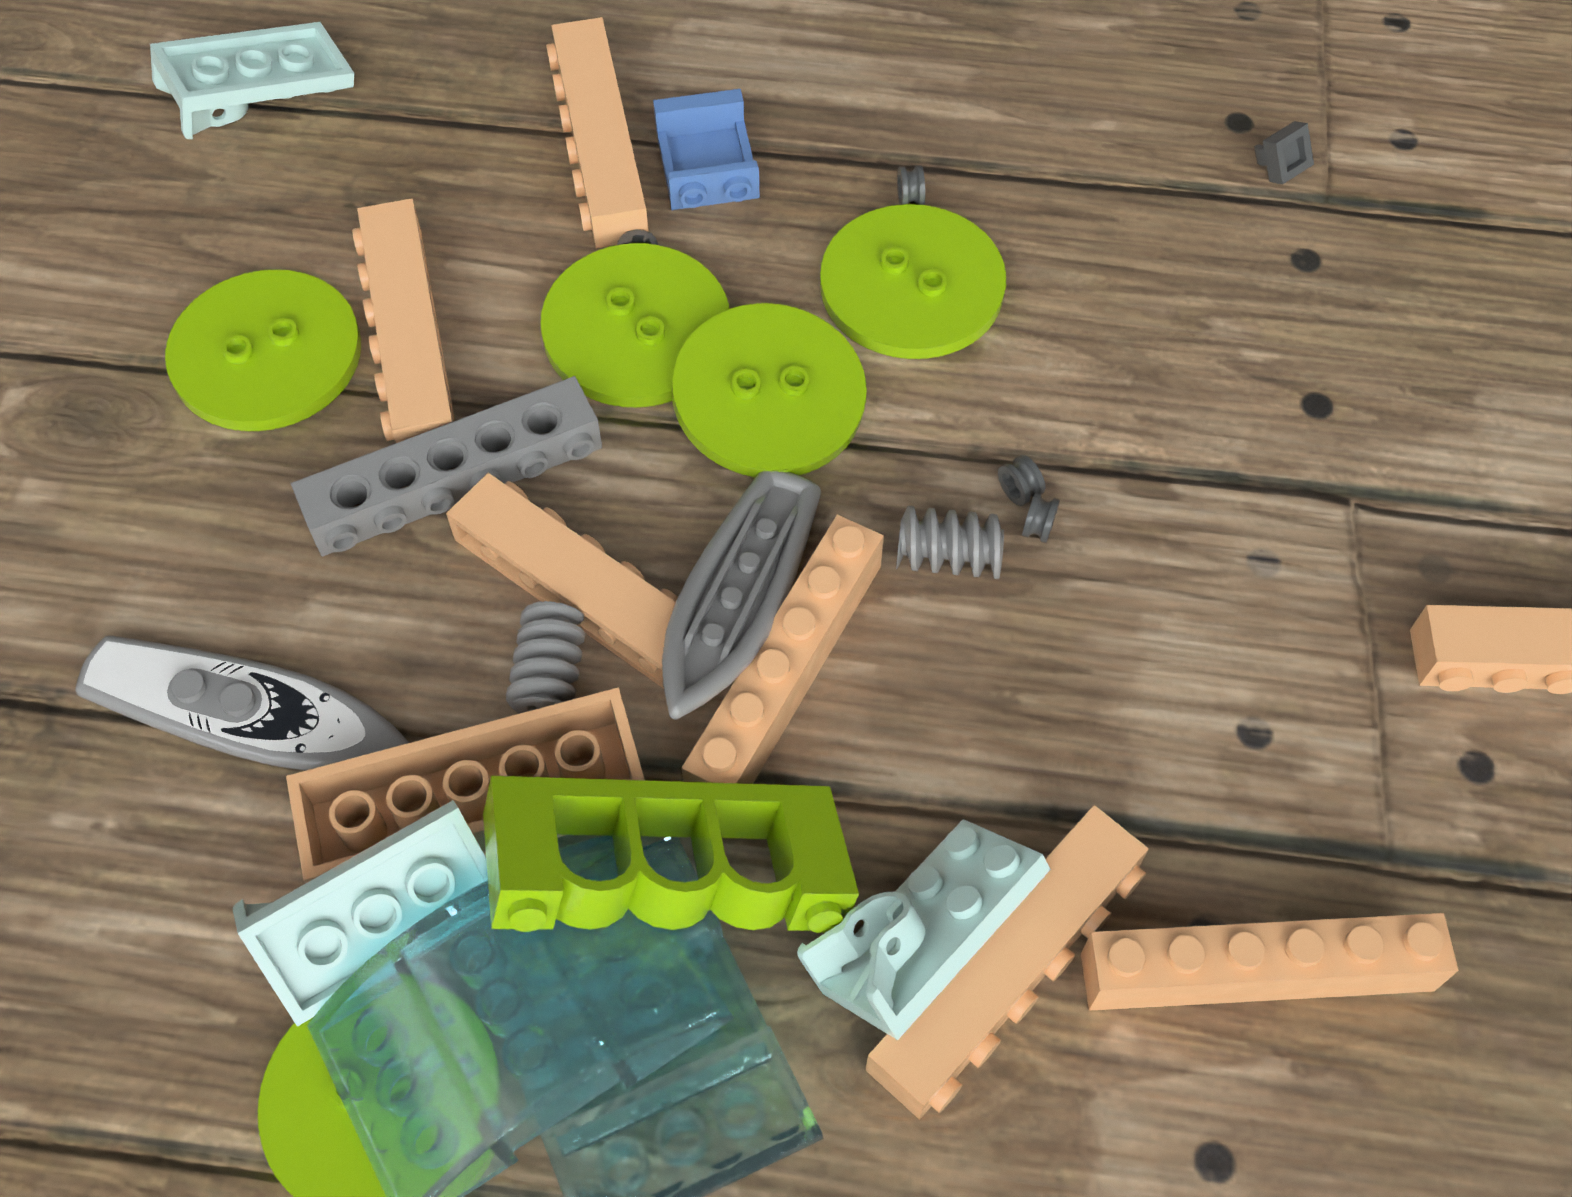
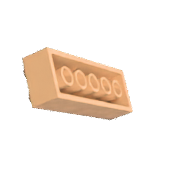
M619 687L287 775L286 780L304 882L307 883L452 800H454L486 857L483 812L491 776L645 780Z

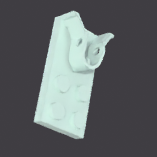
M321 22L150 44L152 81L157 89L172 94L180 108L181 131L186 139H193L194 134L211 126L220 127L241 119L247 113L248 103L280 98L289 99L299 95L319 92L328 93L354 87L353 70ZM216 109H224L221 116H212Z
M454 800L272 903L245 904L243 899L240 900L233 907L237 933L293 1021L299 1026L490 914L486 857Z
M963 819L895 892L879 893L862 901L847 913L840 924L809 944L805 945L802 943L797 951L798 957L823 995L896 1040H899L1051 869L1043 854ZM863 919L864 925L854 935L855 924Z

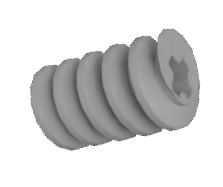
M907 506L900 523L896 569H898L904 556H908L912 571H918L924 558H929L932 573H939L944 561L949 560L953 575L959 576L965 562H970L973 577L979 578L985 565L990 564L994 579L999 580L1003 558L1004 530L1000 527L997 514H989L984 526L980 527L976 512H969L963 525H959L955 510H948L943 522L939 523L935 508H928L922 521H918L915 507Z
M545 601L530 604L521 612L520 625L522 627L517 633L516 642L518 646L514 649L513 655L515 665L511 668L509 678L511 685L507 688L506 701L515 712L520 714L575 699L576 689L569 683L578 680L579 670L574 664L581 661L582 651L578 646L584 643L585 639L584 630L577 626L584 620V614L576 608L563 603Z

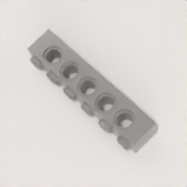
M573 376L290 484L309 531L323 557L333 552L346 551L355 546L356 543L379 534L395 532L405 524L428 515L446 512L487 473H490L504 484L507 481L516 482L524 478H533L549 468L570 460H579L587 457L593 451L601 449L602 442L598 419L579 382Z

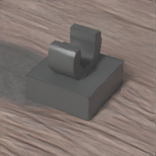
M1294 121L1263 140V145L1258 144L1254 146L1257 164L1267 166L1269 182L1283 185L1314 165L1308 123Z

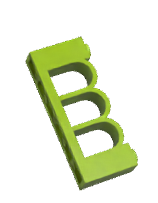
M491 776L483 812L491 929H515L521 932L553 929L557 919L571 927L591 930L610 926L622 919L629 909L638 919L653 927L676 930L691 927L703 920L710 909L720 920L736 928L748 930L770 928L785 918L787 931L826 933L843 921L847 913L853 909L859 896L830 786ZM557 834L612 836L618 877L611 880L595 881L584 879L573 873L562 861ZM641 836L691 837L698 880L679 882L669 880L657 874L648 865L644 856ZM722 838L767 839L776 882H754L739 875L728 862Z

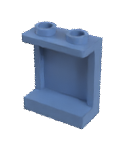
M741 89L653 100L656 135L671 210L760 198L759 167L757 161L753 160L746 131L744 101Z

